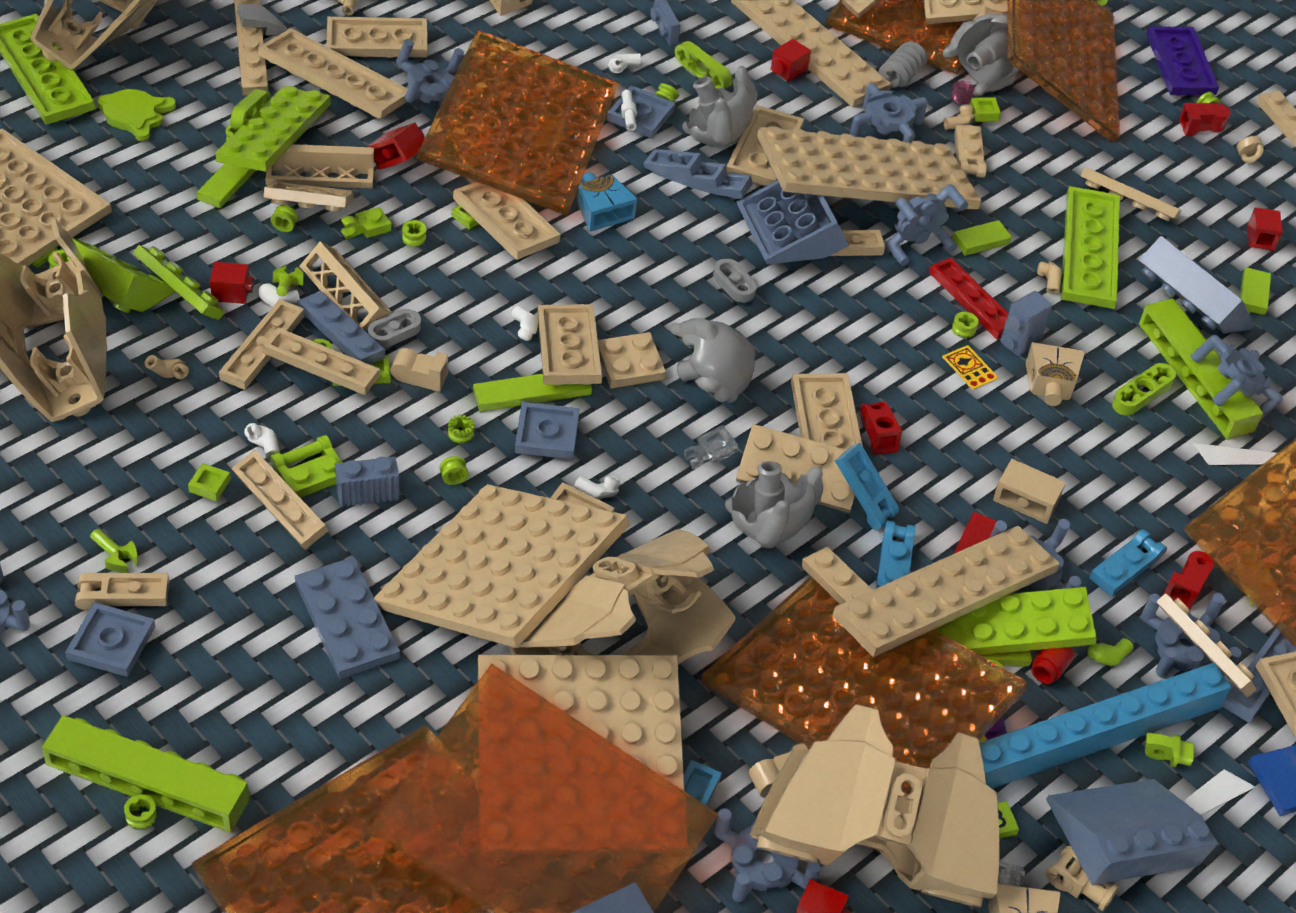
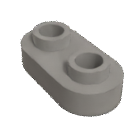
M721 259L715 263L713 277L733 300L744 303L754 299L757 284L738 262L732 259Z
M411 309L399 310L372 322L368 327V334L383 348H386L418 334L421 330V317L416 311Z

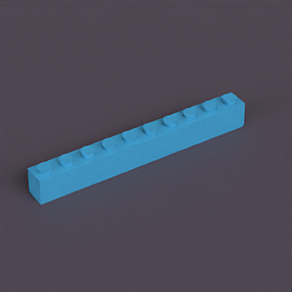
M1211 663L980 742L986 785L993 789L1144 736L1147 732L1152 733L1221 709L1232 687L1215 663Z

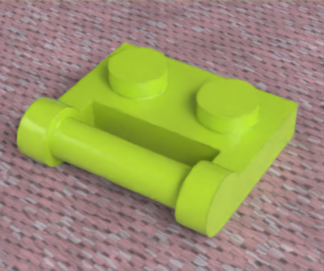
M327 435L318 437L316 442L287 453L280 454L278 452L270 455L273 469L300 498L335 485V463H342ZM320 452L323 455L289 469L286 466Z

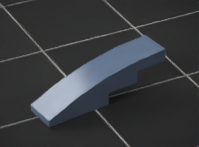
M654 149L644 162V168L662 177L693 189L720 196L743 199L753 184L751 175L727 173L726 164L702 162L701 153Z

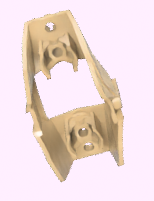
M45 0L44 7L30 39L38 48L42 49L44 56L48 60L61 62L62 65L73 70L101 46L126 33L131 27L136 30L158 0H98L122 12L99 38L91 35L102 21L103 13L101 11L93 21L79 23L72 16L71 4L74 0H64L58 10L52 4L54 0Z
M56 218L51 220L54 236L71 259L70 261L64 262L59 254L54 252L52 254L58 266L35 275L27 265L21 266L0 253V369L26 399L51 422L66 419L70 415L76 417L83 416L92 407L104 400L107 352L106 316L103 311V296L91 278L84 258L75 242ZM64 320L66 334L63 337L70 347L66 358L67 361L60 363L46 359L37 347L32 348L29 360L26 353L24 329Z
M676 529L617 557H605L597 561L593 565L594 573L590 576H585L575 584L518 648L509 647L511 655H595L587 652L580 642L589 638L622 635L636 621L631 610L630 596L633 595L648 625V629L643 640L621 655H677L679 665L691 656L713 650L725 636L736 618L723 600L699 578L714 571L712 563L706 556L711 553L709 545L688 531Z
M856 704L838 724L827 741H816L810 749H794L767 794L750 833L752 838L758 840L757 848L806 862H818L827 866L855 844L878 850L890 862L898 877L908 887L915 890L922 889L921 892L956 903L981 908L983 898L992 899L997 895L999 872L997 795L995 790L986 785L978 738L957 733L946 749L932 760L930 768L910 766L896 761V758L893 757V746L884 732L877 709ZM904 781H907L911 786V790L906 794L901 789Z

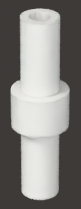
M624 90L622 92L623 104L621 105L622 117L625 118L626 129L634 131L636 129L635 117L637 116L636 104L633 102L632 92Z

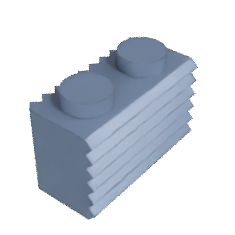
M1033 291L1010 304L1008 319H1006L1007 323L1003 327L1004 331H1002L1003 334L1000 341L1016 356H1021L1025 351L1028 352L1032 342H1041L1052 303L1037 291Z
M378 457L369 460H350L344 463H335L336 490L340 507L343 508L345 505L349 507L351 504L353 506H356V504L362 505L363 503L367 505L369 502L373 504L375 501L380 503L381 501L386 502L393 499L398 501L400 499L399 471L396 457Z

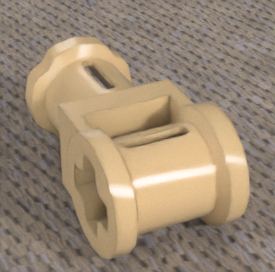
M1066 846L1061 851V858L1055 865L1049 866L1046 870V877L1055 888L1068 892L1076 899L1083 893L1097 903L1098 909L1102 912L1112 901L1119 889V886L1116 884L1102 883L1091 885L1071 846Z

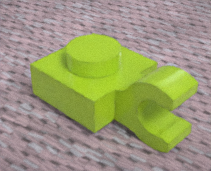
M380 207L355 213V217L346 216L341 219V222L346 227L341 229V232L346 239L353 238L362 233L366 238L391 232V222Z

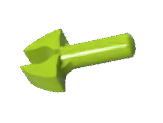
M287 266L273 271V283H279L276 289L277 294L285 296L291 285L303 286V272L298 267L290 274H287Z
M95 529L91 533V539L110 555V557L105 559L107 569L118 573H129L127 564L120 560V557L130 559L137 567L139 566L137 550L133 541H130L125 546H119L100 529Z

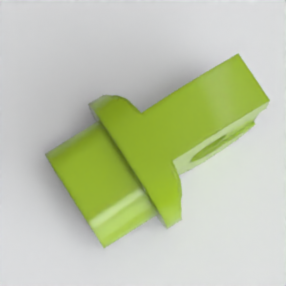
M1147 732L1145 754L1156 760H1170L1171 767H1176L1177 764L1191 766L1194 757V743L1182 741L1180 735L1177 734L1170 737Z

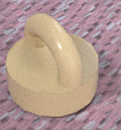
M1258 136L1246 137L1239 141L1236 146L1239 156L1245 163L1255 162L1262 156L1264 151L1263 143Z

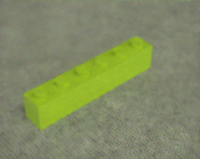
M1174 298L1146 305L1139 322L1140 327L1175 370L1178 377L1226 440L1255 432L1263 412L1252 398L1246 397L1240 389L1221 407L1213 402L1212 399L1232 379L1224 377L1218 370L1221 361L1214 349L1199 363H1196L1191 358V354L1206 339Z
M62 715L42 745L47 766L131 797L138 794L148 795L158 807L229 833L234 829L250 800L248 782L236 774L227 775L213 770L212 767L205 763L188 761L175 752H164L155 749L142 740L133 741L122 737L114 730H103L92 726L81 718L73 719Z

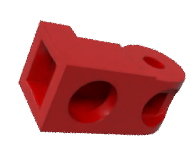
M1184 103L1179 122L1185 136H1195L1197 131L1207 130L1218 133L1224 131L1231 111L1227 106L1220 103Z
M883 401L873 404H862L860 408L861 422L871 440L870 448L873 455L898 452L902 429L888 403Z
M1202 551L1191 552L1181 574L1173 573L1164 594L1166 593L1173 601L1179 598L1191 610L1214 567L1212 557Z

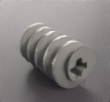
M905 42L880 67L879 74L891 83L890 88L903 87L925 65L928 59L927 52L918 43Z

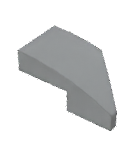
M238 4V14L242 27H263L266 35H280L287 31V27L265 7L253 4Z

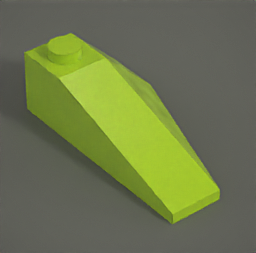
M72 238L84 258L93 281L105 297L115 302L113 307L130 313L131 309L144 312L175 293V290L162 279L139 271L138 267L116 259V256L92 244Z

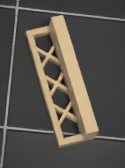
M292 144L266 171V185L278 181L319 187L373 189L374 147ZM273 171H284L287 173L283 176H272ZM303 172L313 173L310 177H302L300 174ZM330 173H338L340 176H338L337 178H329L327 175ZM356 174H368V179H356L353 176Z
M320 241L299 266L320 291L330 298L364 331L368 330L372 322L393 313L333 247ZM320 257L322 259L321 271L314 272L311 267ZM328 276H337L336 288H328ZM343 292H351L350 305L342 304ZM358 309H366L369 314L359 324L357 321Z

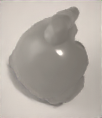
M985 14L974 21L964 22L955 32L949 46L942 53L945 58L957 55L961 65L978 83L973 89V95L980 97L987 92L1001 90L1014 82L1016 73L1021 70L1027 60L1028 37L1021 25L1013 21L1008 15Z
M740 66L736 70L732 93L724 88L716 89L712 82V77L704 76L696 80L693 88L696 89L700 98L697 110L691 109L689 122H684L682 126L684 132L690 134L696 141L711 146L732 144L742 136L751 122L753 107L757 104L758 96L755 85L750 76H748L744 66Z
M692 318L682 323L672 324L670 327L671 333L682 337L685 345L694 347V352L690 359L681 360L677 364L679 378L683 382L697 379L695 380L696 384L704 391L714 393V398L719 402L727 401L732 403L736 401L738 395L748 387L754 372L755 348L751 346L746 337L725 323L709 321L704 318Z
M773 461L762 462L757 467L759 476L748 481L746 484L744 482L740 483L735 489L733 497L725 501V508L731 513L735 525L745 535L756 540L763 548H773L777 543H782L796 535L813 515L815 506L821 501L823 492L821 479L823 472L820 467L815 466L811 468L806 475L801 474L796 483H792L788 476L781 472L782 467L780 464Z

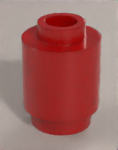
M1071 647L1041 649L1032 661L1031 672L1033 676L1044 684H1051L1053 681H1057L1074 659L1073 649Z

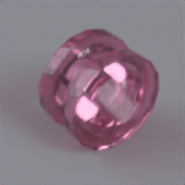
M963 80L954 82L950 93L951 99L958 104L969 103L974 93V86L970 82Z

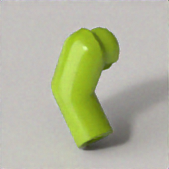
M1126 638L1121 639L1115 646L1096 643L1089 646L1088 656L1098 663L1116 666L1133 651L1134 646Z

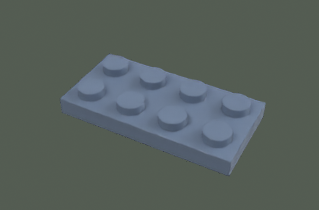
M354 557L295 575L297 589L339 679L400 659V650Z

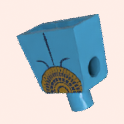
M591 172L582 176L578 187L577 202L589 231L635 219L637 198L615 176L607 175L597 178Z

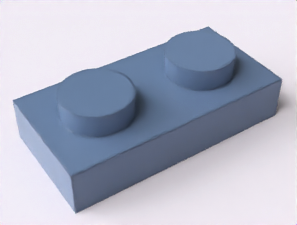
M654 0L653 7L650 10L652 21L656 22L661 36L665 37L669 46L678 44L680 34L678 19L666 0Z

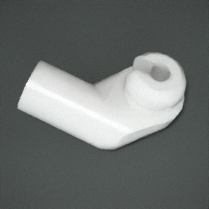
M640 53L616 54L609 62V69L611 72L618 74L628 66H640Z
M269 283L261 285L258 290L259 297L272 307L279 299L293 305L297 304V301L300 300L297 290L289 291L285 296H279L276 292L277 288Z
M516 306L512 310L511 316L520 322L519 326L521 328L518 331V336L529 341L532 339L533 334L537 332L538 319L521 306Z
M250 423L246 426L244 430L245 436L248 437L250 442L264 448L265 457L270 460V455L280 453L277 437L273 430L256 423Z
M580 476L576 480L574 488L596 499L614 497L619 492L620 481L615 476H607L604 479V483L596 484Z

